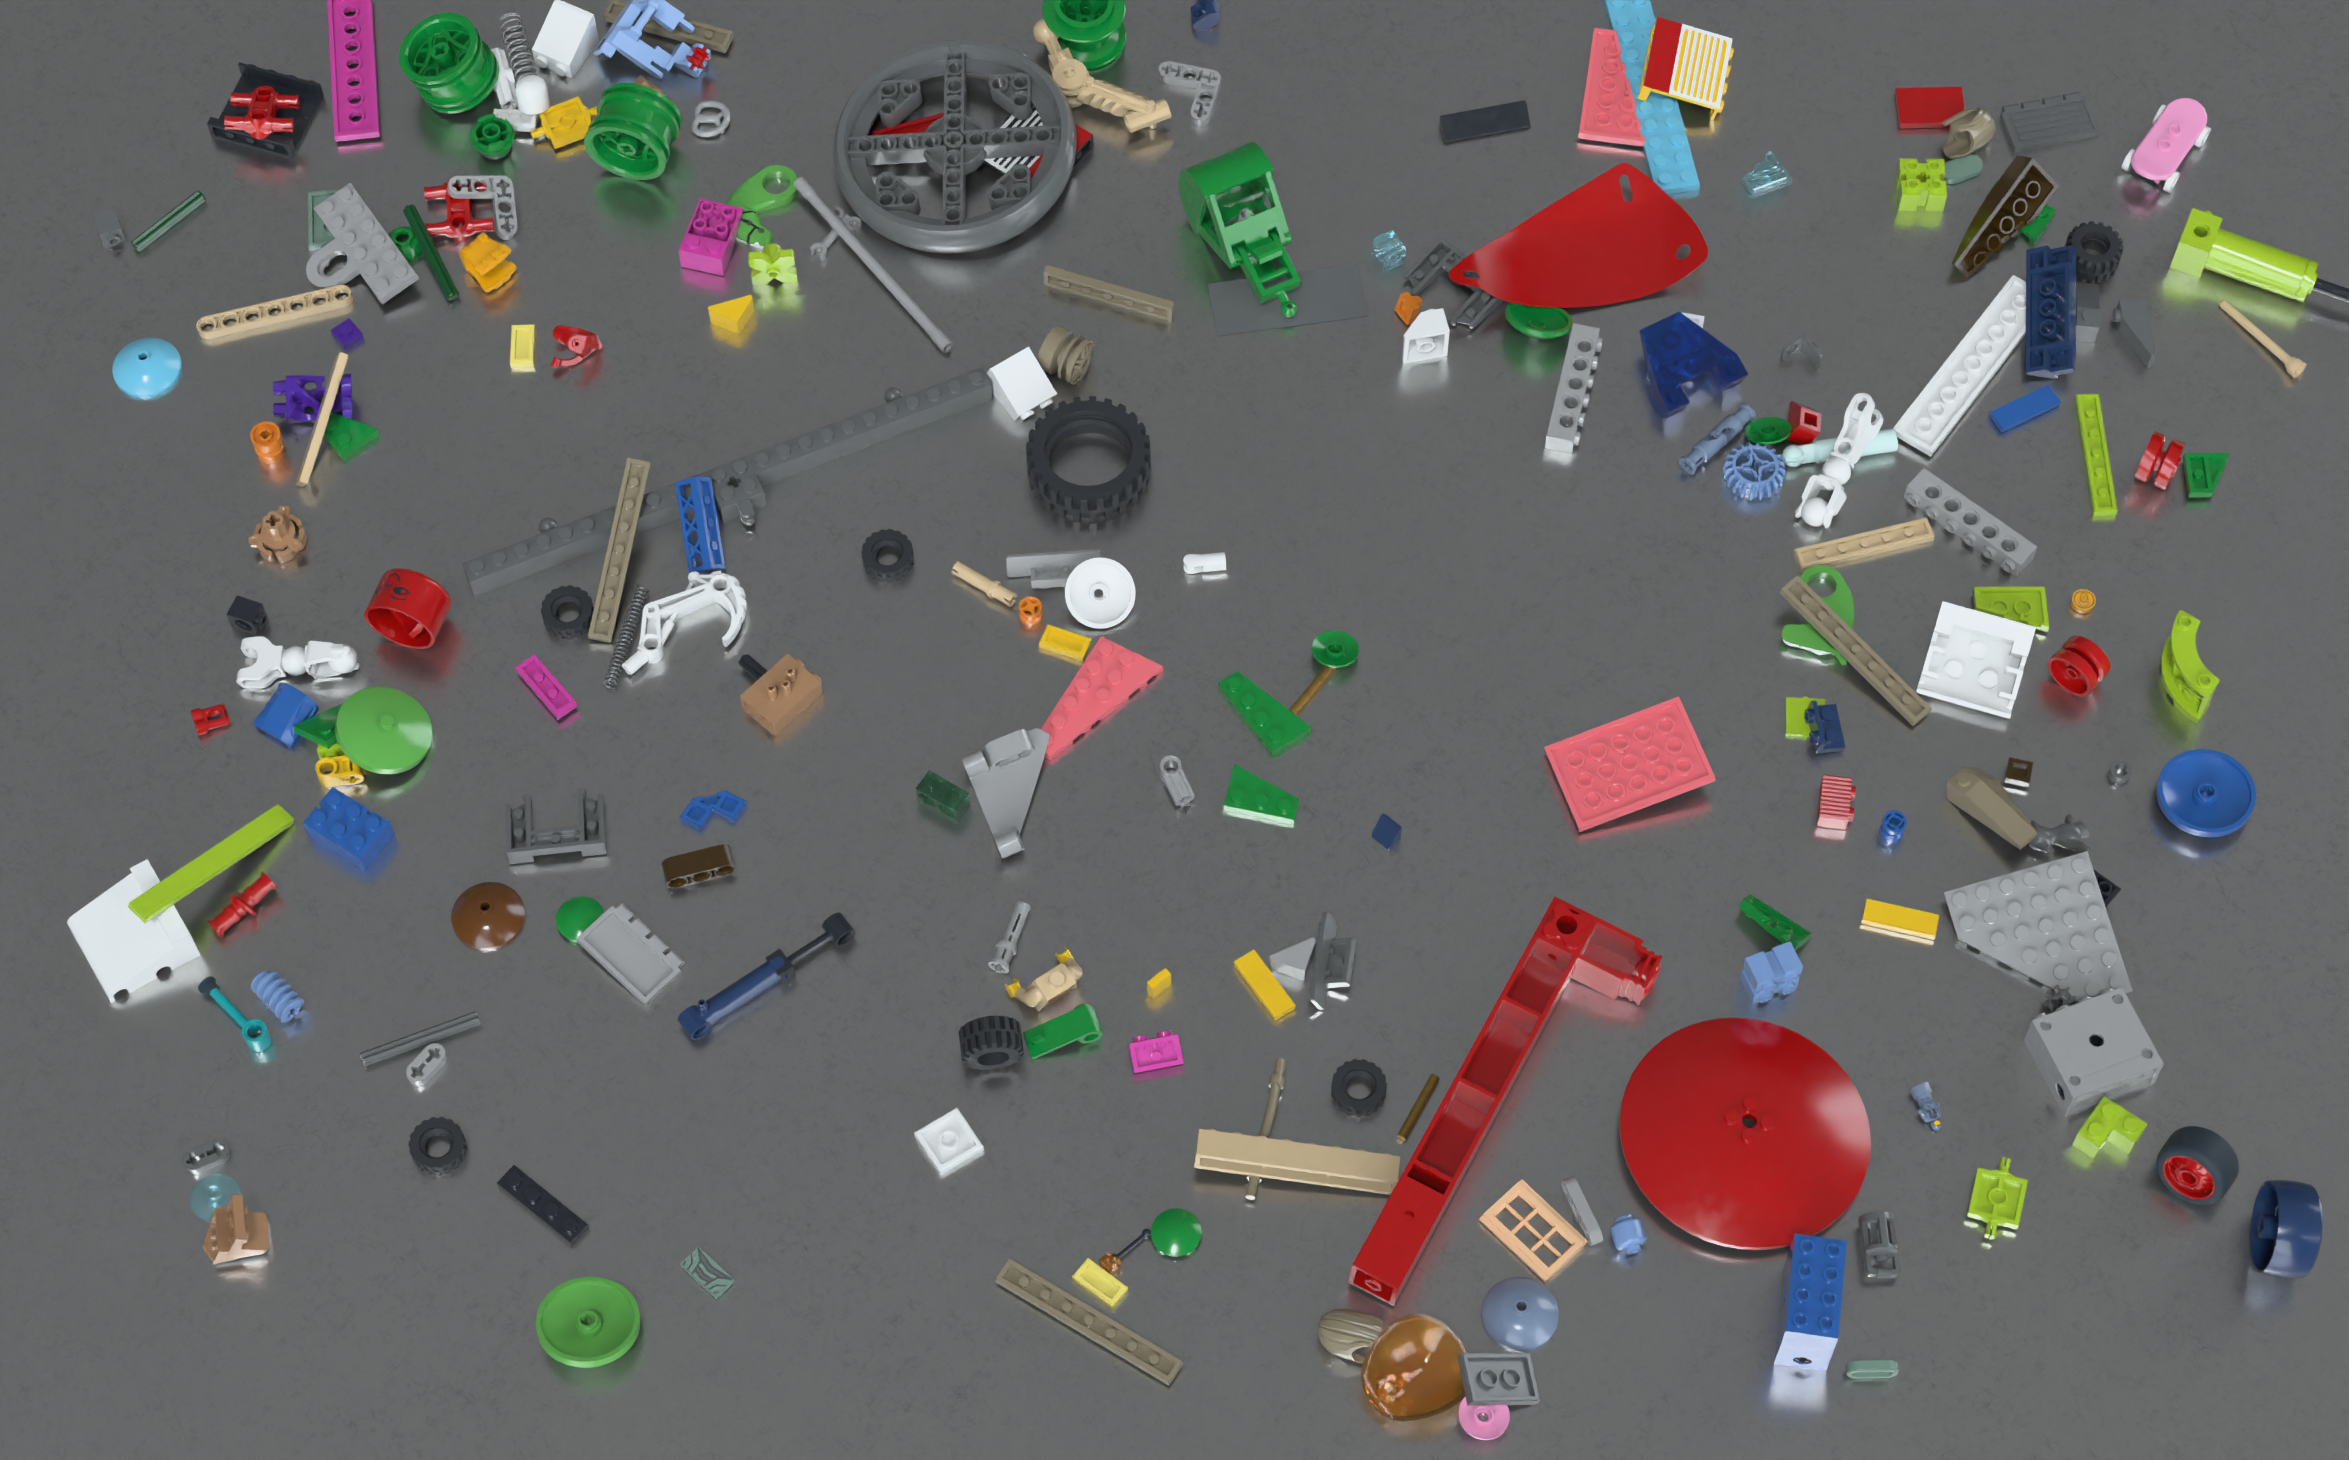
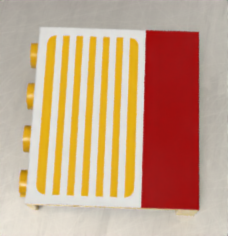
M1657 17L1650 32L1637 99L1646 101L1650 91L1711 108L1710 120H1714L1717 112L1721 113L1724 106V100H1721V98L1725 95L1728 85L1725 82V78H1728L1731 69L1728 61H1731L1734 53V48H1731L1732 38Z

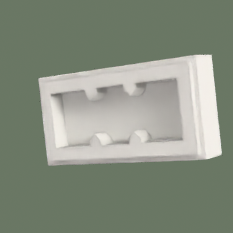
M494 109L493 114L497 118L507 119L514 131L530 132V130L537 128L538 114H524L515 109Z

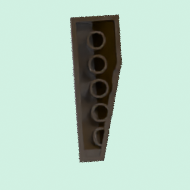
M2017 155L1974 216L1952 262V265L1965 278H1969L1983 266L1994 252L1998 253L2010 238L2014 239L2025 225L2029 226L2058 189L2059 185L2034 158Z

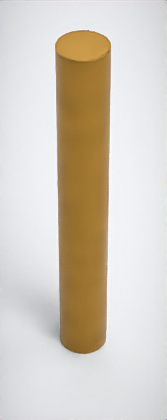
M1325 666L1289 710L1297 715L1335 668Z
M1431 1074L1397 1134L1400 1140L1406 1141L1440 1079L1437 1075Z

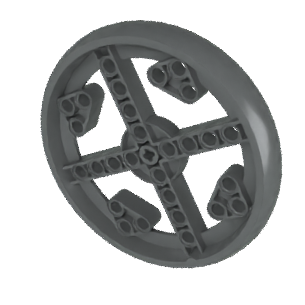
M945 40L905 51L879 66L861 82L848 99L840 115L834 137L833 161L838 184L847 202L863 222L877 233L895 243L915 250L948 254L965 253L998 245L1021 234L1050 210L1062 194L1070 178L1076 156L1077 131L1071 107L1062 89L1032 59L1015 50L990 42ZM967 73L991 77L988 83L992 100L1019 120L1028 119L1032 115L1034 106L1043 126L983 129L976 120L967 116ZM944 75V117L934 121L925 133L868 136L878 114H880L881 123L885 127H895L921 105L923 97L919 82ZM1042 156L1040 165L1032 179L1028 166L1024 164L1013 166L988 189V198L992 211L965 218L966 174L976 170L985 159ZM927 162L935 172L943 175L942 219L919 216L921 207L917 192L895 174L887 171L882 172L877 176L875 185L869 175L867 165Z

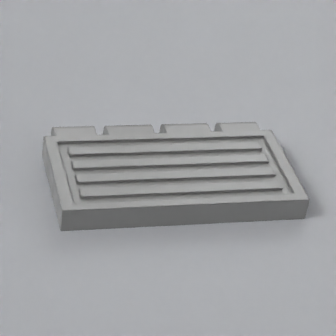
M624 904L619 905L616 909L611 906L577 937V942L646 1007L681 975L680 968L685 962L674 951H670L665 956L664 954L669 950V947L656 934L647 939L652 931L639 918L630 923L635 915Z

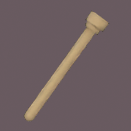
M2222 300L2220 302V307L2285 364L2286 371L2293 378L2299 376L2304 371L2307 365L2304 361L2288 355L2228 301Z

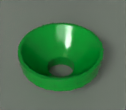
M402 226L389 232V237L408 263L418 260L424 252L411 227ZM402 234L409 236L405 242H398L396 240Z

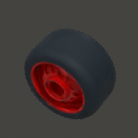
M2186 1126L2176 1130L2168 1138L2157 1156L2156 1168L2163 1184L2177 1197L2193 1204L2208 1205L2219 1201L2228 1192L2238 1176L2239 1161L2231 1145L2219 1134L2203 1127Z

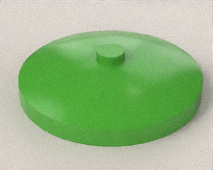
M370 687L352 694L342 704L335 722V735L343 753L359 767L379 774H397L412 769L426 756L432 741V724L422 705L410 695L389 687Z
M581 1277L560 1284L546 1295L536 1314V1332L542 1348L555 1360L573 1367L590 1368L615 1361L632 1347L640 1330V1313L633 1295L619 1283L601 1277Z

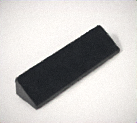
M1525 100L1442 115L1439 122L1445 143L1529 128L1531 126Z

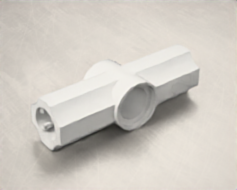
M493 48L491 51L494 53L499 65L498 80L494 86V92H497L501 109H516L518 107L515 91L516 83L512 68H509L505 51Z

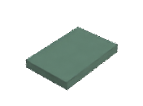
M340 189L308 192L309 251H318L335 239L314 210V207Z

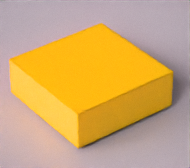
M1166 968L1147 981V994L1152 999L1171 985V973Z

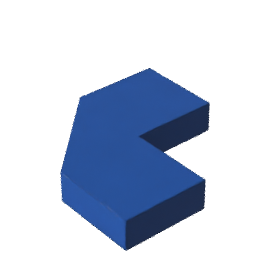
M726 790L708 797H696L690 801L683 811L680 821L699 831H702L713 813L735 823L747 806V801Z

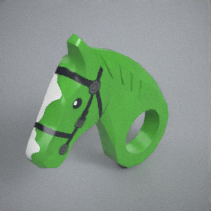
M782 165L765 167L747 178L730 195L725 204L743 208L736 240L761 249L765 245L772 243L773 234L763 227L758 214L790 204L797 197L798 190L794 187L797 176L793 170ZM774 178L785 179L790 184L786 191L779 194L767 192L764 189V185L767 181Z
M1814 565L1804 570L1800 578L1806 584L1817 578L1826 579L1832 583L1835 592L1828 597L1820 598L1853 629V597L1841 574L1827 565ZM1810 623L1806 625L1789 624L1783 627L1781 639L1786 645L1804 649L1816 655H1834L1841 666L1847 665V660Z

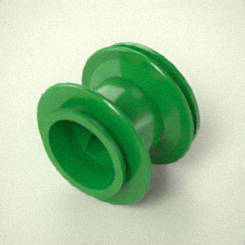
M1124 0L1043 1L1042 14L1048 28L1059 36L1058 42L1061 49L1068 48L1073 59L1082 62L1089 73L1102 71L1118 60L1126 42V29L1123 23L1126 13Z

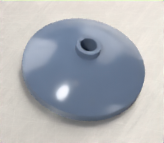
M1512 1277L1500 1281L1489 1290L1482 1304L1481 1317L1487 1334L1494 1342L1506 1349L1523 1352L1537 1349L1549 1341L1557 1328L1559 1311L1554 1296L1543 1284L1530 1278ZM1524 1305L1526 1309L1520 1311L1517 1309V1306Z

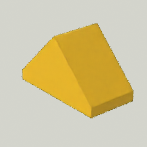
M752 295L708 307L709 318L712 324L738 335L755 311Z

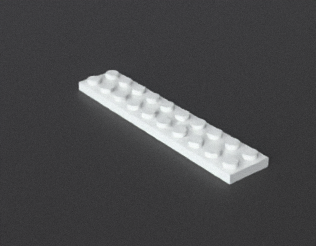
M2015 275L2009 279L1893 429L1898 438L1930 457L1933 455L2026 335L2025 281Z

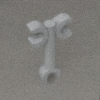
M835 207V214L839 215V219L855 235V228L851 226L857 225L861 228V219L850 217L848 214L844 215L842 208ZM832 229L821 243H814L811 246V255H814L817 251H822L820 253V260H825L828 255L827 249L839 234Z

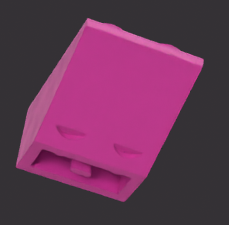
M700 198L679 247L681 267L724 276L731 260L743 208Z

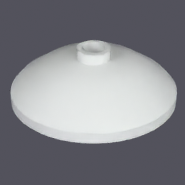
M1108 558L1086 560L1075 567L1067 579L1065 585L1067 607L1073 617L1085 626L1098 629L1115 626L1128 616L1134 605L1136 594L1134 581L1126 568L1114 560ZM1096 589H1100L1102 591V596L1100 598H1097L1094 595V591Z

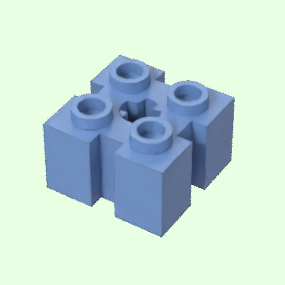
M1787 942L1773 947L1769 952L1764 953L1762 951L1746 957L1740 981L1752 1004L1759 1001L1760 1003H1765L1774 997V993L1778 992L1779 994L1786 995L1793 992L1798 986L1799 975H1801L1803 965L1791 942Z

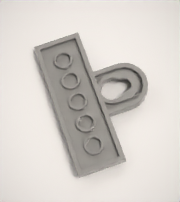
M351 183L314 207L316 213L335 238L315 252L307 263L306 275L315 288L320 290L337 285H345L361 274L379 301L384 304L419 279ZM338 255L347 256V263L342 269L330 276L324 274L325 268L329 266L334 257Z

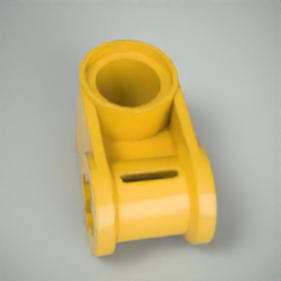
M346 755L321 758L315 766L319 783L328 788L359 784L364 780V775L361 773L360 767L350 762L351 760ZM326 771H332L329 774H323Z

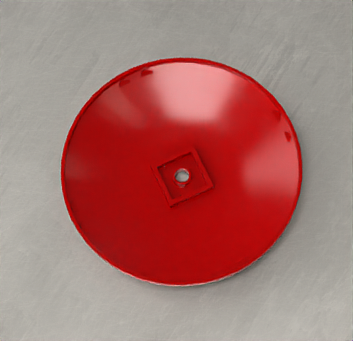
M1718 1018L1684 1027L1661 1040L1643 1057L1629 1079L1621 1102L1619 1116L1621 1147L1629 1171L1640 1191L1664 1217L1676 1226L1700 1239L1720 1246L1744 1250H1768L1790 1246L1794 1234L1815 1236L1831 1226L1843 1215L1858 1194L1866 1176L1871 1150L1870 1128L1864 1104L1856 1087L1846 1072L1826 1051L1799 1033L1780 1025L1749 1018ZM1745 1118L1752 1119L1755 1122V1126L1748 1128L1742 1123V1120Z

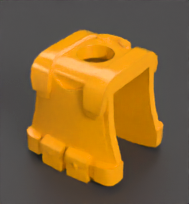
M484 232L480 233L469 245L459 250L465 270L478 281L481 289L486 293L493 289H498L517 270L514 263L505 260L510 254L511 249L506 244H500L492 240Z

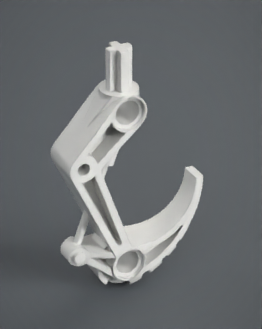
M693 571L688 575L689 585L685 591L646 604L643 608L641 635L637 652L622 664L625 672L632 675L646 662L657 663L661 661L664 655L663 645L674 626V620L714 603L721 605L731 615L730 628L722 638L723 645L727 647L740 631L741 624L744 622L746 615V595L744 589L739 587L738 579L721 573V571H715L709 575H699L698 572ZM650 647H656L653 650H648Z

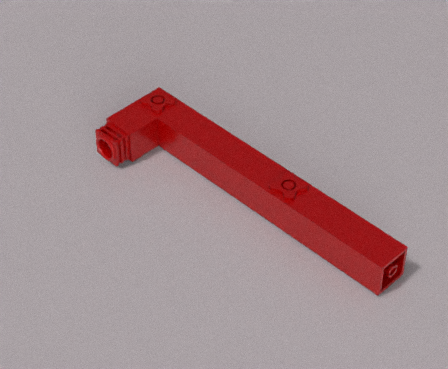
M1554 896L1352 1264L1348 1283L1394 1306L1570 979L1572 978L1616 1000L1618 995L1623 998L1625 996L1629 1001L1632 1002L1633 1000L1637 1005H1640L1641 1001L1648 996L1662 967L1660 962L1663 956H1657L1654 954L1655 952L1647 951V948L1642 946L1644 940Z

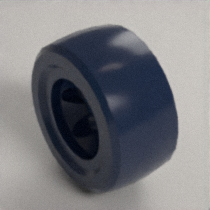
M2267 1180L2260 1187L2255 1199L2250 1226L2251 1258L2254 1268L2259 1273L2281 1278H2304L2314 1267L2322 1239L2323 1214L2319 1194L2312 1185L2290 1180Z

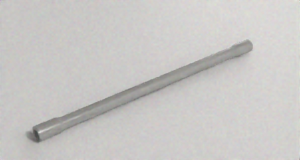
M804 177L798 178L794 182V187L815 207L927 332L943 353L948 352L953 347L951 340L942 330L936 327L821 199L810 183Z

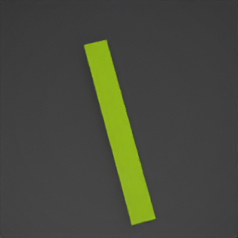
M279 804L275 805L129 902L128 908L144 923H147L292 826L295 819Z

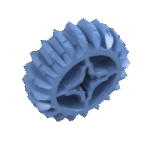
M1748 441L1745 447L1739 444L1737 449L1732 448L1730 455H1727L1725 458V464H1723V478L1727 481V488L1733 487V494L1739 492L1741 499L1745 495L1749 496L1750 501L1754 497L1761 501L1763 495L1769 499L1772 493L1776 494L1786 476L1785 462L1782 461L1781 454L1776 455L1775 448L1769 450L1768 445L1762 447L1758 442L1755 445H1751ZM1767 476H1771L1770 478H1768V479H1766V480H1764V481H1761L1762 479L1767 478Z

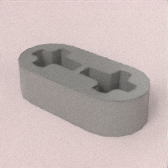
M438 1043L429 1044L409 1064L406 1069V1075L411 1085L417 1087L424 1086L445 1065L447 1054L444 1047ZM439 1053L440 1058H431L430 1054ZM422 1071L423 1076H414L413 1072Z

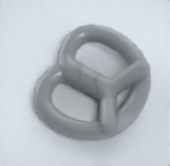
M713 100L699 103L694 109L695 119L692 121L691 130L700 137L724 134L730 122L728 107L721 102ZM706 107H714L721 110L717 115L701 114V110ZM715 123L717 128L700 130L698 129V124Z

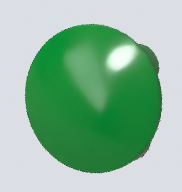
M586 896L573 897L565 901L558 909L556 926L559 932L568 938L570 942L577 943V937L604 914V910L593 898Z
M1179 1208L1168 1209L1160 1213L1155 1218L1151 1227V1238L1156 1250L1169 1256H1183L1194 1253L1202 1236L1201 1225L1196 1216L1187 1210Z

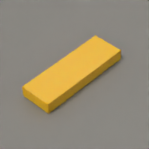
M1866 899L1861 924L1934 940L1939 915Z
M1255 950L1234 961L1235 968L1274 1021L1296 1008L1294 1002Z

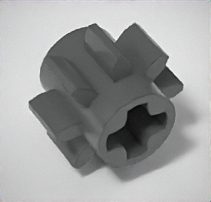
M2056 985L2054 993L2049 990L2045 995L2050 1000L2045 1001L2044 1006H2049L2050 1013L2055 1012L2057 1008L2063 1005L2072 1006L2070 1003L2075 1001L2076 996H2071L2069 987L2060 989L2059 985ZM2059 998L2063 1000L2061 1004L2056 1002Z

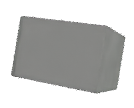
M1312 937L1270 955V970L1304 981L1315 953V938Z

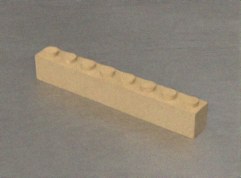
M1199 1129L1194 1168L1391 1195L1398 1182L1400 1156H1394L1389 1153H1372L1361 1149H1343L1339 1146L1329 1147L1315 1143L1293 1142L1288 1139L1278 1140L1265 1136L1242 1135L1238 1132L1227 1133L1214 1129Z

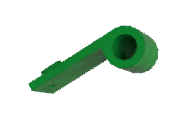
M1084 1003L1076 1006L1074 1010L1024 1031L1023 1035L1031 1058L1036 1059L1077 1040L1085 1044L1095 1042L1103 1036V1032L1094 1006Z

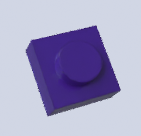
M350 318L331 329L332 336L344 349L364 338L362 332Z

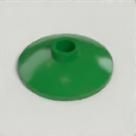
M1778 417L1760 418L1752 421L1745 428V436L1749 441L1753 443L1758 442L1763 445L1781 442L1791 434L1790 423Z
M1332 630L1323 632L1312 642L1311 650L1314 658L1319 663L1328 667L1340 668L1348 666L1357 659L1359 654L1357 641L1351 635L1342 631Z

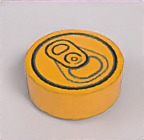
M2085 589L2077 590L2071 599V607L2081 614L2091 612L2096 603L2094 594Z

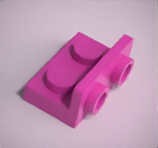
M1171 1030L1157 1032V1037L1147 1039V1035L1132 1037L1133 1042L1127 1043L1134 1073L1184 1064L1178 1034H1172Z

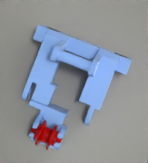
M629 0L593 52V54L604 61L611 58L617 50L659 80L663 77L662 73L668 72L673 65L697 79L711 58V51L699 43L694 44L690 48L682 42L676 46L670 55L659 46L652 48L639 39L642 35V29L650 18L669 32L674 30L677 25L689 33L695 30L693 25L683 19L685 14L665 0ZM642 12V15L640 16L634 26H631L637 18V16L639 15V13Z

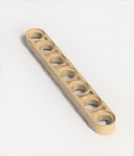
M337 285L204 316L198 320L196 328L203 339H213L345 308L352 303L353 296L348 286ZM340 293L348 294L343 300L336 299V296ZM318 298L325 299L322 305L314 304V301ZM296 303L303 304L300 310L291 309ZM274 308L281 310L276 316L269 314ZM250 314L258 315V318L254 321L246 319ZM228 319L236 320L235 324L232 326L224 325L225 321ZM206 324L214 326L210 331H202V327Z

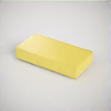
M512 325L511 368L534 367L535 325Z
M1089 1258L1085 1260L1072 1276L1074 1282L1111 1309L1115 1307L1128 1291L1126 1285Z

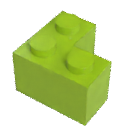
M2104 1096L2078 1132L2073 1146L2093 1159L2106 1141L2129 1154L2143 1135L2147 1123Z

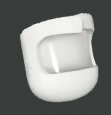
M527 75L517 82L515 91L519 111L524 114L534 115L542 113L549 108L548 87L544 79L536 75Z

